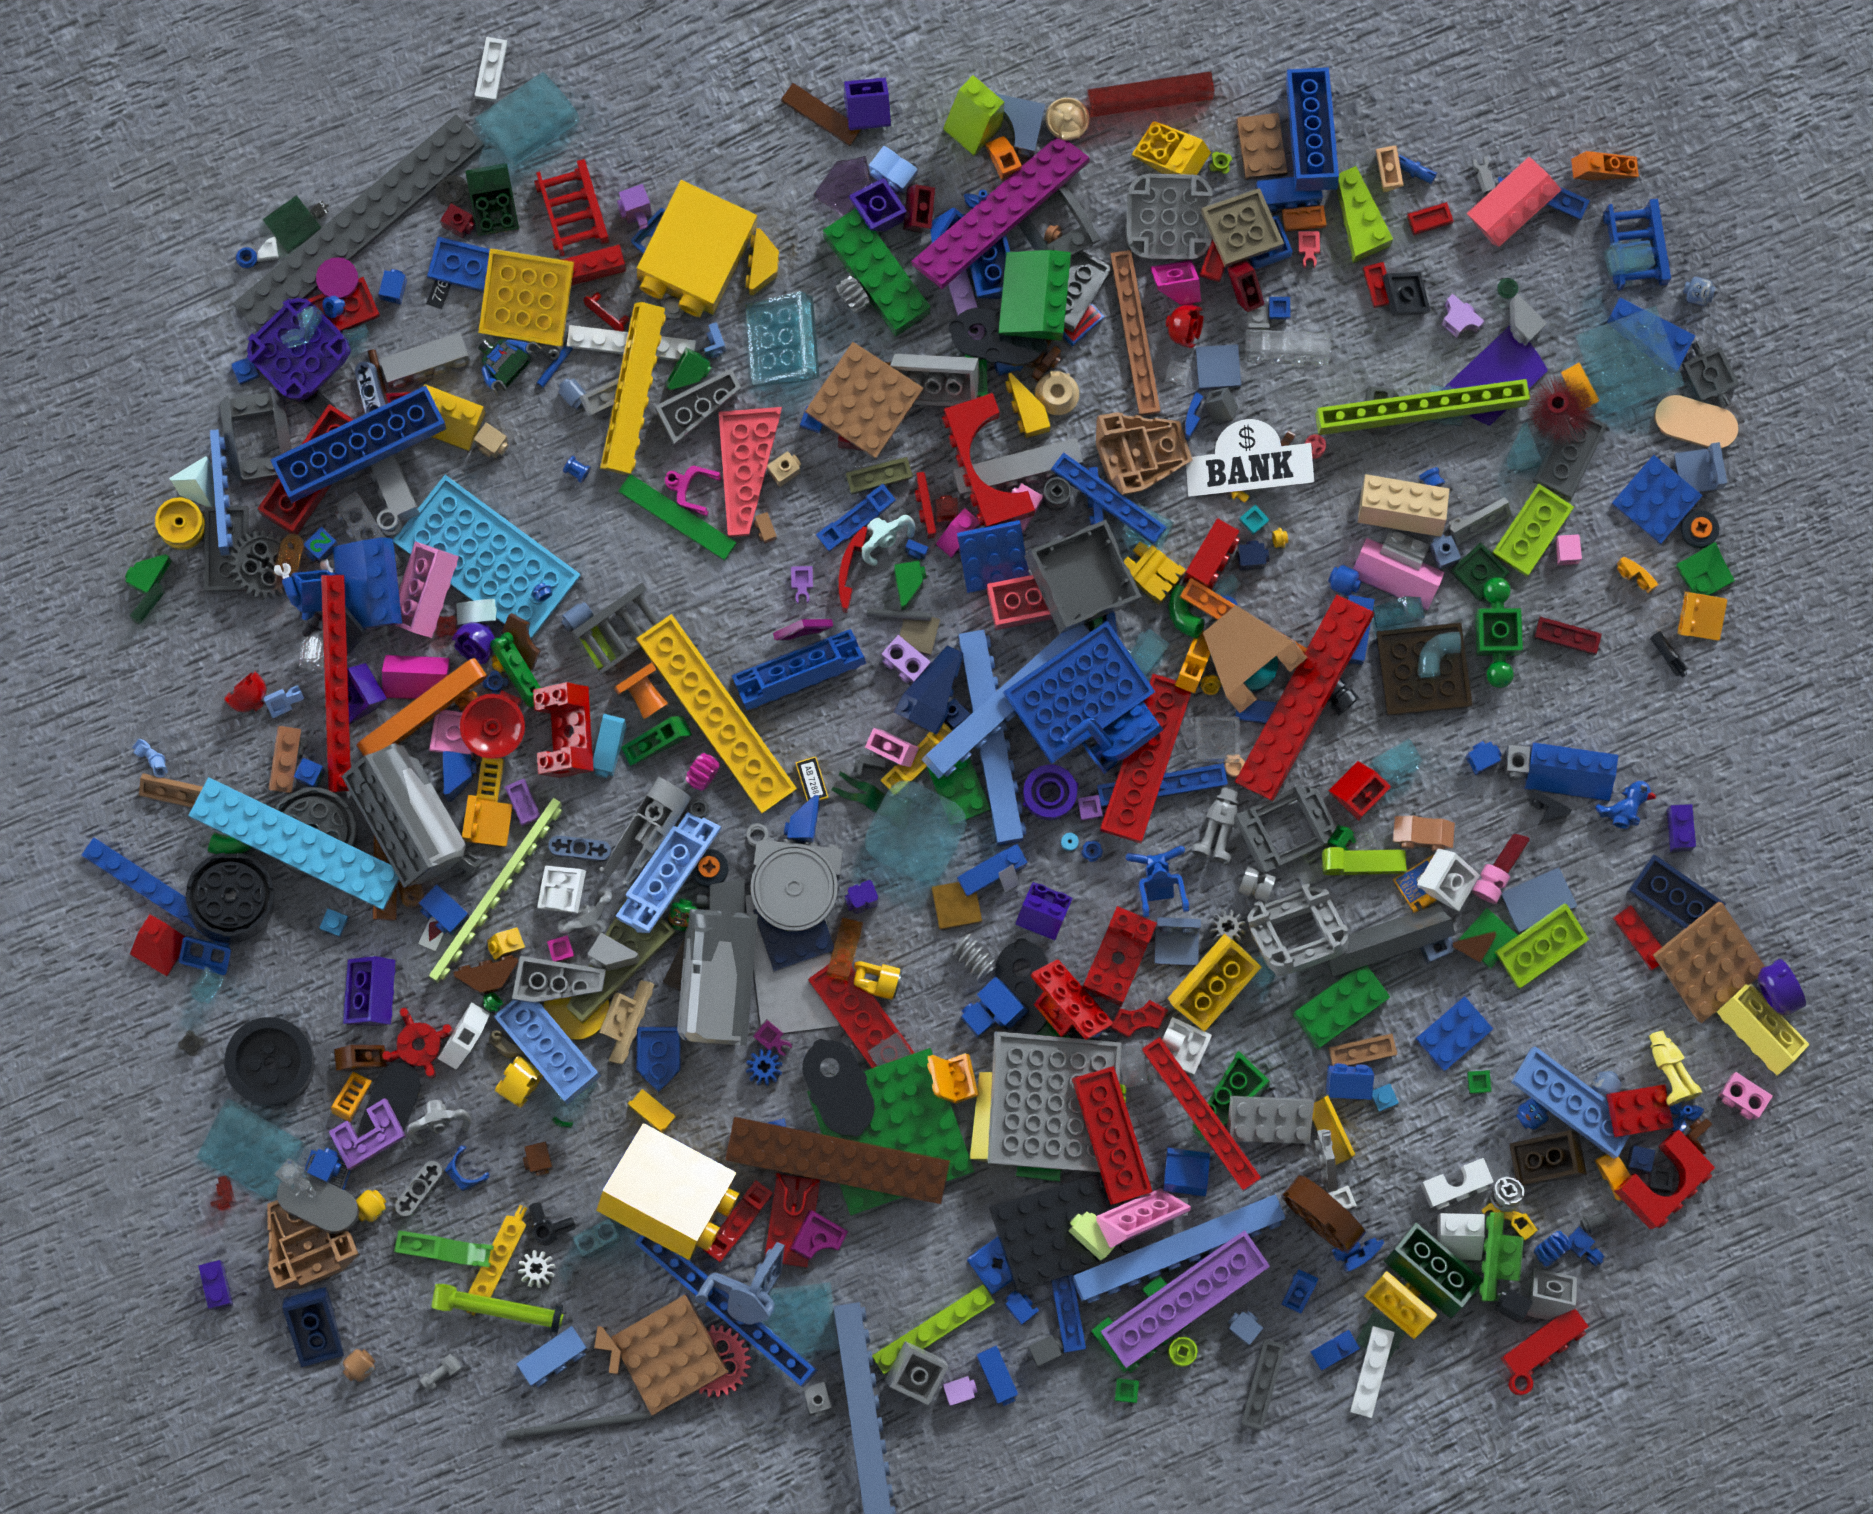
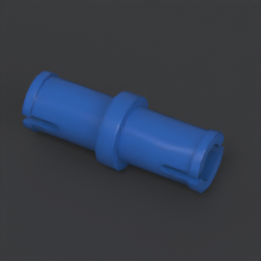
M1399 154L1401 170L1409 173L1413 178L1416 176L1432 185L1437 172L1422 166L1418 161L1414 162Z

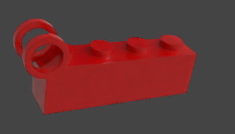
M1576 1308L1555 1317L1500 1358L1512 1374L1508 1386L1513 1394L1524 1395L1529 1393L1533 1388V1379L1530 1376L1534 1373L1532 1369L1538 1364L1542 1367L1551 1361L1550 1355L1554 1352L1560 1354L1569 1347L1567 1343L1573 1338L1577 1341L1587 1334L1584 1330L1589 1326ZM1517 1377H1523L1526 1380L1527 1387L1524 1391L1516 1388L1515 1380Z

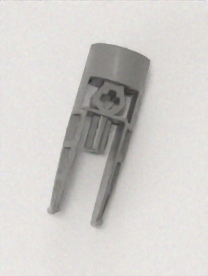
M658 777L632 816L633 818L626 830L621 834V838L612 850L605 867H600V871L607 877H610L633 842L637 840L644 846L623 881V884L630 889L692 798L672 783Z

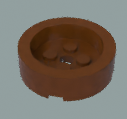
M1298 1175L1281 1195L1286 1205L1296 1215L1298 1214L1307 1226L1342 1252L1344 1250L1348 1254L1366 1234L1362 1225L1345 1207L1320 1186L1302 1175Z

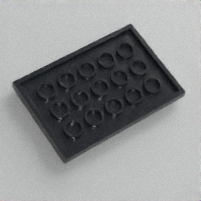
M1101 1173L989 1207L1016 1292L1094 1268L1139 1249L1134 1237L1116 1245L1107 1257L1100 1261L1068 1231L1072 1227L1070 1222L1078 1213L1083 1215L1088 1212L1098 1216L1124 1204L1122 1201L1110 1205Z

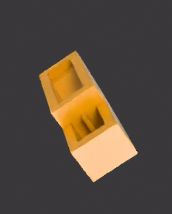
M1204 630L1199 638H1193L1175 686L1192 693L1196 692L1211 654L1203 634Z

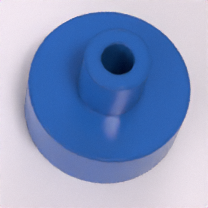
M334 295L323 300V310L329 318L342 315L343 307H345L344 300Z

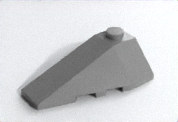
M520 956L512 999L535 1003L602 992L606 969Z

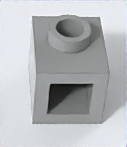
M825 1382L803 1388L810 1415L815 1414L816 1417L829 1414L828 1410L832 1409Z

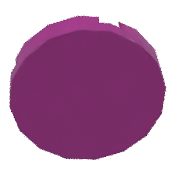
M341 257L324 261L316 273L318 288L326 297L334 295L339 299L347 298L356 291L359 283L355 266L349 260Z

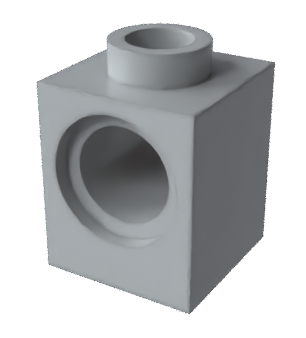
M1509 745L1506 748L1504 774L1510 775V778L1522 779L1523 776L1529 773L1530 747ZM1512 759H1520L1522 767H1515L1512 764Z

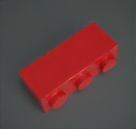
M620 244L562 259L574 262L571 286L626 272Z

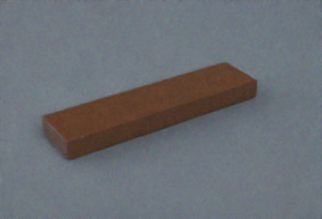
M795 83L791 84L781 98V102L848 146L852 145L862 129L849 130L848 119Z

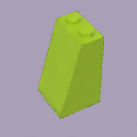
M972 75L959 89L943 130L975 156L984 147L985 143L1001 129L1005 102Z

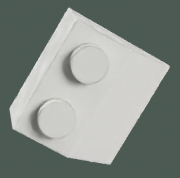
M1438 848L1417 885L1429 896L1456 911H1460L1480 875L1456 853Z
M1440 1213L1437 1216V1241L1460 1260L1481 1261L1485 1236V1214Z

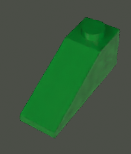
M684 716L670 717L621 748L630 766H633L677 745L692 736V733Z

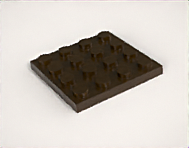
M1461 622L1376 632L1387 716L1470 708L1473 706Z

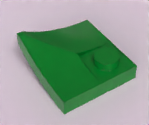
M1716 542L1676 565L1691 593L1710 596L1735 581Z

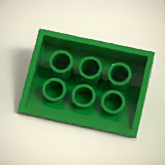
M1056 250L1006 252L998 334L1062 341L1071 252Z

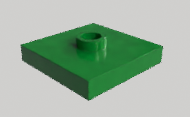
M1486 908L1458 940L1496 931L1497 936L1482 960L1491 969L1499 960L1495 951L1518 935Z

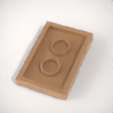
M1279 113L1238 117L1236 121L1245 180L1287 175Z

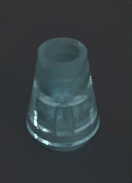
M1229 572L1227 575H1223L1212 591L1222 597L1229 596L1239 590L1238 587L1241 583Z

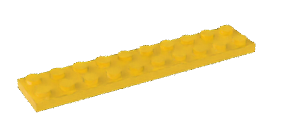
M672 614L636 638L761 814L797 789Z

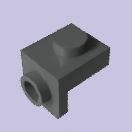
M870 753V756L861 754L860 760H855L853 772H857V779H861L863 767L885 771L886 759L876 753Z

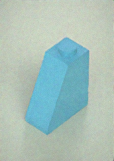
M603 714L593 757V770L595 775L607 778L608 775H614L627 728L625 719Z

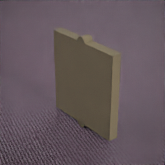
M932 617L931 621L904 619L900 637L918 652L931 655L940 619Z

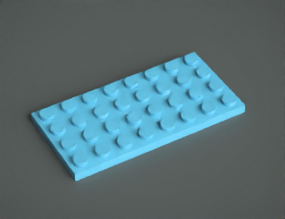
M447 475L443 476L418 508L420 514L410 518L401 532L393 539L394 544L409 555H411L416 541L459 556L450 585L471 601L495 599L496 619L504 625L508 615L511 613L529 622L531 640L581 577L580 573ZM541 583H545L546 586L551 585L550 590L553 594L550 598L542 602H537L536 598H533L532 593L535 586Z

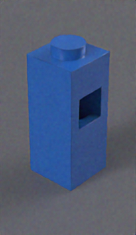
M994 1346L977 1354L976 1357L997 1404L1002 1403L1003 1406L1015 1402L1014 1397L1018 1396V1392L998 1347Z

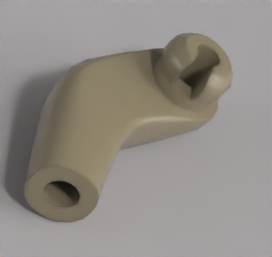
M495 1030L491 1033L489 1037L491 1045L504 1057L516 1058L518 1055L520 1057H527L518 1045L510 1043L500 1031Z

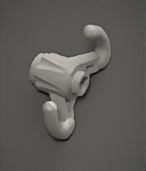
M609 890L599 891L597 896L600 899L596 906H583L578 911L579 915L576 921L567 923L564 919L560 920L557 926L558 931L569 933L573 929L584 928L588 935L591 934L592 937L598 936L607 928L605 925L606 921L601 914L605 905L612 900V893Z
M432 1100L425 1105V1116L418 1121L410 1123L406 1132L412 1142L421 1144L422 1138L415 1132L428 1128L435 1133H441L446 1130L450 1121L463 1119L461 1129L468 1131L471 1126V1117L463 1109L455 1111L446 1110V1106L441 1100Z

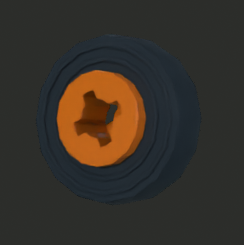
M1693 511L1685 517L1681 524L1682 538L1693 548H1706L1714 543L1719 536L1720 527L1718 520L1708 511Z
M707 849L692 870L691 876L696 883L707 888L711 884L722 883L728 875V861L718 850Z

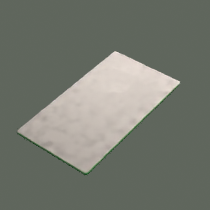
M747 895L745 896L747 914H754L753 910L756 907L752 896ZM757 924L753 967L761 1025L768 1019L784 1033L839 1026L838 1021L808 981L811 976L832 962L831 953L774 972Z

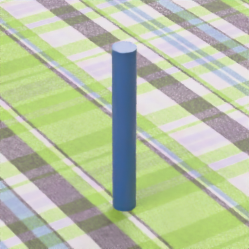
M567 344L563 347L559 358L553 360L536 382L539 386L543 388L573 348L567 347Z

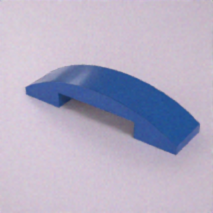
M882 484L868 494L865 500L836 522L830 523L818 532L816 536L830 552L856 535L863 526L866 527L873 519L879 517L896 499L885 485Z

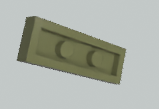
M904 457L847 472L846 478L851 495L876 489L882 484L887 486L913 479L908 458Z

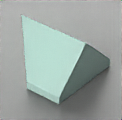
M206 456L169 478L180 496L206 507H214L213 466Z

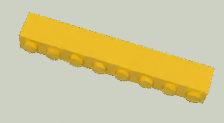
M645 302L634 304L600 469L625 475L631 474V471L635 468L636 459H634V456L640 445L639 432L644 425L643 413L649 401L647 397L648 389L653 382V377L651 376L652 369L657 363L656 350L661 343L660 331L666 319L664 314L665 308Z

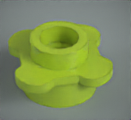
M1214 152L1212 154V163L1209 165L1212 172L1221 171L1223 174L1229 173V163L1232 161L1231 155Z

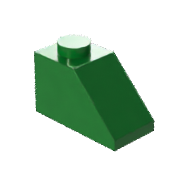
M686 347L665 382L667 388L672 390L700 382L702 377L705 378L711 369L708 358Z
M164 554L136 562L134 567H130L126 572L125 582L131 588L151 598L172 560L168 555Z
M920 561L894 565L901 611L907 609L922 588L923 579H926L925 567H920Z

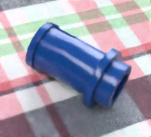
M1358 1242L1348 1254L1344 1250L1342 1252L1337 1248L1332 1249V1252L1337 1262L1340 1260L1343 1262L1345 1258L1362 1252V1249Z

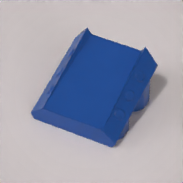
M1167 1147L1163 1191L1206 1197L1210 1153Z

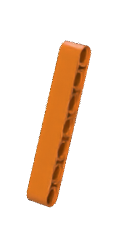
M475 658L468 660L357 743V748L365 756L384 749L391 744L396 743L398 745L487 678V674Z

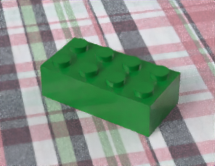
M1368 965L1354 969L1296 1010L1293 1013V1017L1317 1050H1319L1388 1001L1390 996Z

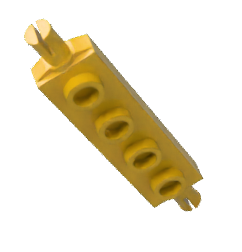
M519 1205L514 1216H506L492 1244L494 1250H491L488 1262L491 1263L490 1268H480L468 1293L492 1297L527 1226L522 1219L528 1208H523L522 1205Z

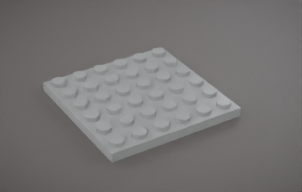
M994 1032L988 1164L1100 1173L1072 1078L1114 1066L1120 1083L1121 1043Z

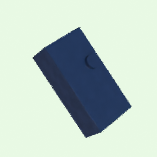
M1655 854L1650 857L1627 890L1683 930L1717 902L1723 903L1724 906L1726 905L1725 902Z

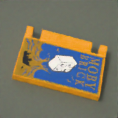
M1434 854L1407 870L1406 873H1402L1393 879V882L1413 913L1418 911V908L1414 905L1418 902L1421 908L1424 909L1437 901L1417 885Z

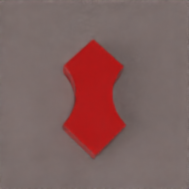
M1151 1000L1137 1010L1128 1011L1120 1008L1110 1029L1127 1038L1140 1028L1151 1027L1158 1030L1168 1009Z

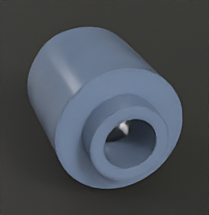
M565 379L559 385L560 390L558 393L571 408L574 407L576 410H579L583 407L579 396L587 392L575 379Z
M583 602L564 613L561 623L568 632L570 630L573 631L592 618L594 614L589 606Z

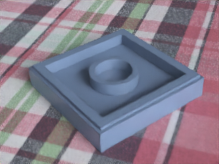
M1238 345L1196 347L1199 390L1241 387Z

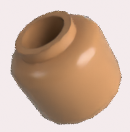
M355 1349L344 1359L343 1366L345 1370L343 1373L350 1381L355 1379L358 1382H362L375 1370L374 1363L376 1361L365 1349L362 1351Z

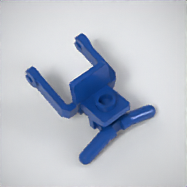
M1178 846L1168 852L1154 856L1134 853L1126 854L1125 858L1127 861L1148 864L1146 865L1147 868H1145L1147 878L1141 879L1139 882L1144 917H1149L1147 900L1155 901L1174 898V884L1178 885L1183 912L1189 911V902L1186 898L1182 877L1179 874L1171 875L1167 862L1184 854L1185 848L1183 846Z

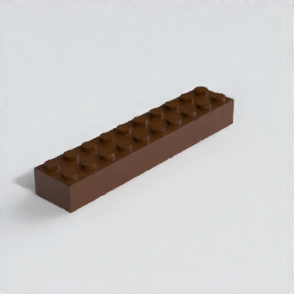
M734 1117L725 1158L727 1161L942 1204L951 1161L741 1117Z

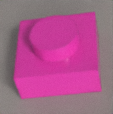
M568 935L547 941L553 961L560 962L574 957Z

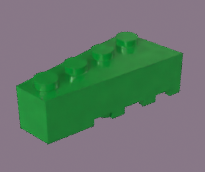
M1238 1051L1207 1103L1227 1129L1230 1096L1259 1097L1270 1086V1080ZM1194 1124L1192 1126L1193 1133L1209 1147L1210 1145Z

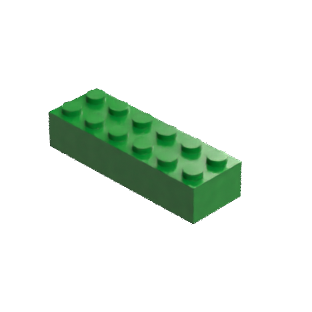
M856 208L823 229V238L851 277H854L864 289L870 303L895 337L930 314V305L876 231L870 230Z

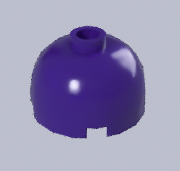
M477 622L466 623L452 637V641L455 640L456 642L454 644L455 649L467 660L475 658L479 660V664H485L494 653L490 642L495 637L491 628L486 624Z

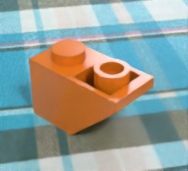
M1005 136L985 143V147L1001 181H1005L1013 173L1021 170L1022 165L1017 154Z

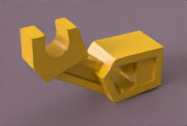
M1492 1203L1481 1210L1483 1214L1487 1211L1504 1213V1219L1511 1221V1227L1520 1237H1524V1242L1538 1231L1526 1213L1500 1211ZM1523 1219L1527 1222V1225L1520 1230L1517 1224L1514 1223L1515 1220Z

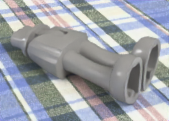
M1227 788L1221 789L1220 796L1216 797L1207 813L1206 819L1209 822L1202 842L1192 846L1191 852L1194 855L1204 859L1209 858L1217 827L1221 826L1211 860L1223 864L1230 863L1231 855L1226 852V842L1230 829L1234 827V816L1237 814V791Z

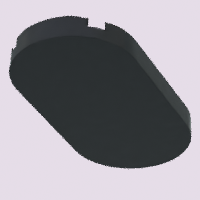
M393 1063L385 1067L377 1078L366 1109L384 1098L387 1099L403 1131H405L421 1090L420 1078L415 1069L404 1063ZM366 1109L360 1123L362 1135L375 1129Z

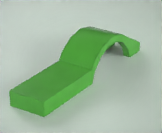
M398 1230L394 1252L490 1268L491 1263L488 1262L490 1252L494 1250V1246Z

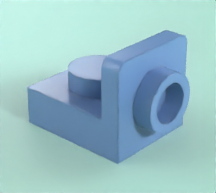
M717 322L710 324V332L706 333L710 345H712L704 348L706 358L710 356L711 358L719 357L726 351Z

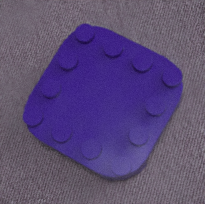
M295 298L284 301V306L256 334L252 333L247 339L249 340L247 357L280 393L290 400L301 402L312 396L343 366L351 353V348L341 331L313 303L306 298Z

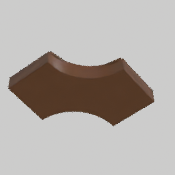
M511 613L508 615L501 633L509 632L513 636L514 645L530 671H532L541 651L531 641L529 635L530 623Z

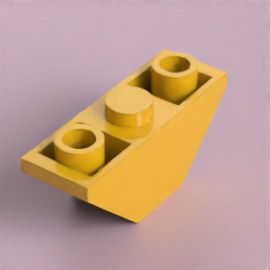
M756 228V234L751 235L750 247H753L754 251L753 255H749L748 267L751 268V275L746 276L745 288H749V295H755L777 278L779 250L760 228Z

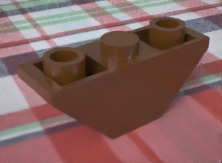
M513 955L500 958L501 961L492 963V960L480 962L479 966L473 968L470 965L458 967V971L453 973L456 980L477 993L485 995L490 992L504 990L517 970L519 960L517 957L513 958Z

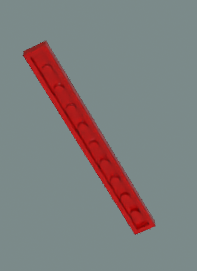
M321 575L328 788L331 792L349 791L341 776L351 768L344 575Z

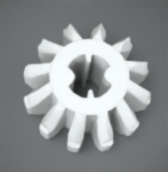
M533 1250V1258L525 1254L524 1257L528 1262H519L525 1269L518 1270V1273H526L521 1279L522 1282H526L530 1278L529 1287H532L536 1281L537 1287L541 1288V1280L547 1285L550 1283L546 1278L547 1275L554 1278L555 1274L549 1272V1270L555 1269L556 1266L555 1264L547 1265L552 1261V1257L549 1256L543 1260L545 1257L544 1251L537 1257L536 1250ZM534 1264L543 1266V1268H540L542 1271L540 1274L536 1272L532 1274L531 1270H534L532 1268Z

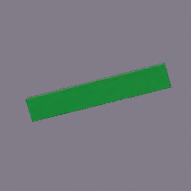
M632 474L627 477L618 490L620 494L723 561L727 559L737 544L734 540Z

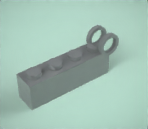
M393 454L371 465L372 470L369 471L373 482H378L380 488L376 490L381 501L385 500L387 504L384 507L385 510L378 514L377 524L382 532L390 537L396 536L401 532L403 521L420 514L398 459ZM385 514H387L388 516H386V517L382 520V522H381V518H382ZM393 519L394 523L386 527V522ZM398 525V528L394 532H387L393 530Z
M760 823L751 825L747 830L748 843L756 848L754 868L761 858L772 849L786 844H796L795 840L784 839L783 842H776L774 838L769 837L767 828ZM756 830H760L765 834L761 841H754L750 836ZM805 842V845L818 850L829 860L834 868L836 877L840 878L843 849H839L837 845L827 844L826 847H818L817 843Z

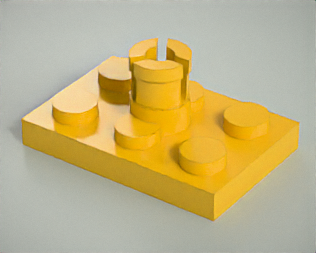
M1387 1271L1364 1295L1366 1299L1413 1339L1437 1316L1428 1305L1418 1298L1421 1294L1409 1283H1406L1404 1286Z

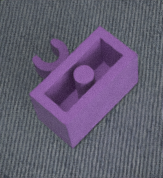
M643 184L619 192L620 200H617L621 218H626L628 224L637 221L640 230L648 228L646 218L652 216L650 201Z

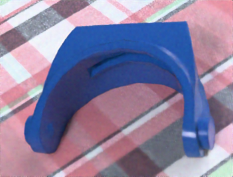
M461 1145L457 1149L458 1152L445 1169V1172L462 1191L470 1189L482 1181L485 1182L490 1175L487 1172L475 1180H468L459 1175L456 1169V1162L458 1156L466 1149L465 1145Z

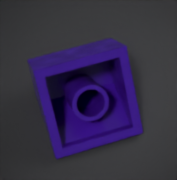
M885 178L849 195V199L871 231H887L903 222L907 212Z
M366 663L347 669L349 725L376 710L387 700Z

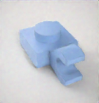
M298 685L289 689L286 694L281 689L264 697L272 718L292 710L290 704L304 699Z

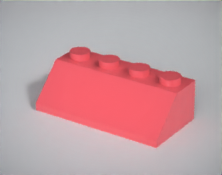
M1528 157L1466 214L1493 245L1500 247L1562 189L1545 170Z

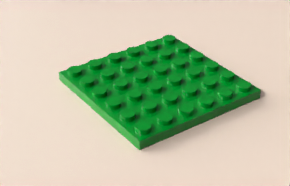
M931 1048L863 1071L867 1076L866 1083L874 1100L875 1111L870 1124L864 1129L863 1134L859 1136L841 1135L829 1129L824 1123L817 1106L810 1099L821 1133L824 1135L951 1160L946 1182L975 1172L950 1101L937 1097L933 1092V1079L927 1067L929 1063L928 1056L933 1055ZM840 1184L850 1216L903 1197Z

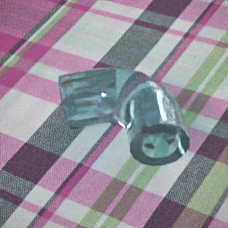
M1460 632L1439 634L1426 642L1419 656L1418 672L1420 677L1439 676L1442 656L1449 653H1461Z

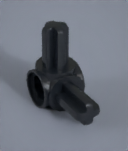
M540 1202L529 1206L534 1223L531 1226L532 1233L541 1245H550L554 1240L558 1239V1235L576 1229L572 1217L552 1223V1221L546 1220ZM542 1230H549V1234L547 1237L539 1238V1234Z

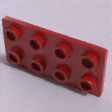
M1057 959L1030 975L1044 991L1033 1005L1061 1037L1066 1035L1074 1026L1082 1037L1088 1040L1113 1025L1107 1014L1098 1006L1060 960Z

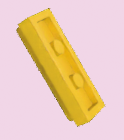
M1326 1096L1315 1102L1312 1122L1316 1131L1324 1129L1331 1131L1332 1150L1336 1165L1353 1158L1355 1152L1329 1097Z

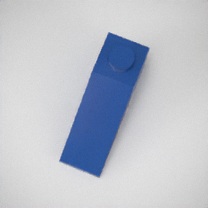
M1018 844L963 873L957 879L968 897L1000 881L998 873L1012 864L1015 872H1018L1028 862Z

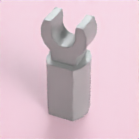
M1485 156L1483 157V166L1478 165L1476 159L1472 162L1473 169L1478 172L1477 177L1483 195H1487L1496 187L1491 171L1487 168L1489 160Z

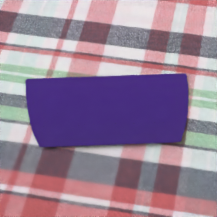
M1509 325L1441 391L1527 379L1529 389L1548 369L1530 342L1525 346L1523 343L1515 340ZM1506 410L1470 414L1469 416L1490 426Z

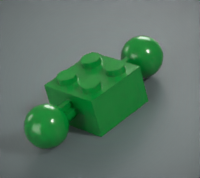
M1495 577L1488 580L1483 589L1484 597L1491 603V609H1478L1475 614L1476 655L1493 656V663L1486 672L1487 680L1493 687L1504 688L1510 685L1514 678V671L1510 664L1506 662V656H1519L1523 651L1521 608H1504V602L1510 597L1511 588L1505 579Z

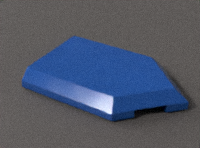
M638 1027L637 1072L660 1092L680 1071V1036L677 1027Z

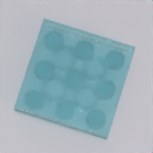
M831 1282L771 1289L768 1295L774 1301L775 1308L768 1319L770 1330L797 1353L838 1349Z

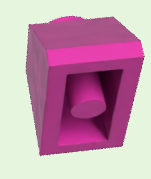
M964 508L950 523L936 545L952 559L959 551L957 533L979 529L978 519Z

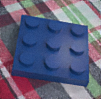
M1653 455L1612 504L1661 545L1703 495Z
M1020 520L957 533L967 593L987 589V584L1029 576L1027 561L1024 557L1026 553Z

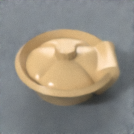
M1061 98L1049 106L1045 121L1047 128L1054 136L1064 141L1080 139V136L1086 131L1089 125V113L1080 101L1073 98Z
M1050 371L1049 374H1046L1038 381L1035 388V397L1045 406L1046 413L1063 415L1070 412L1078 403L1079 388L1069 373Z

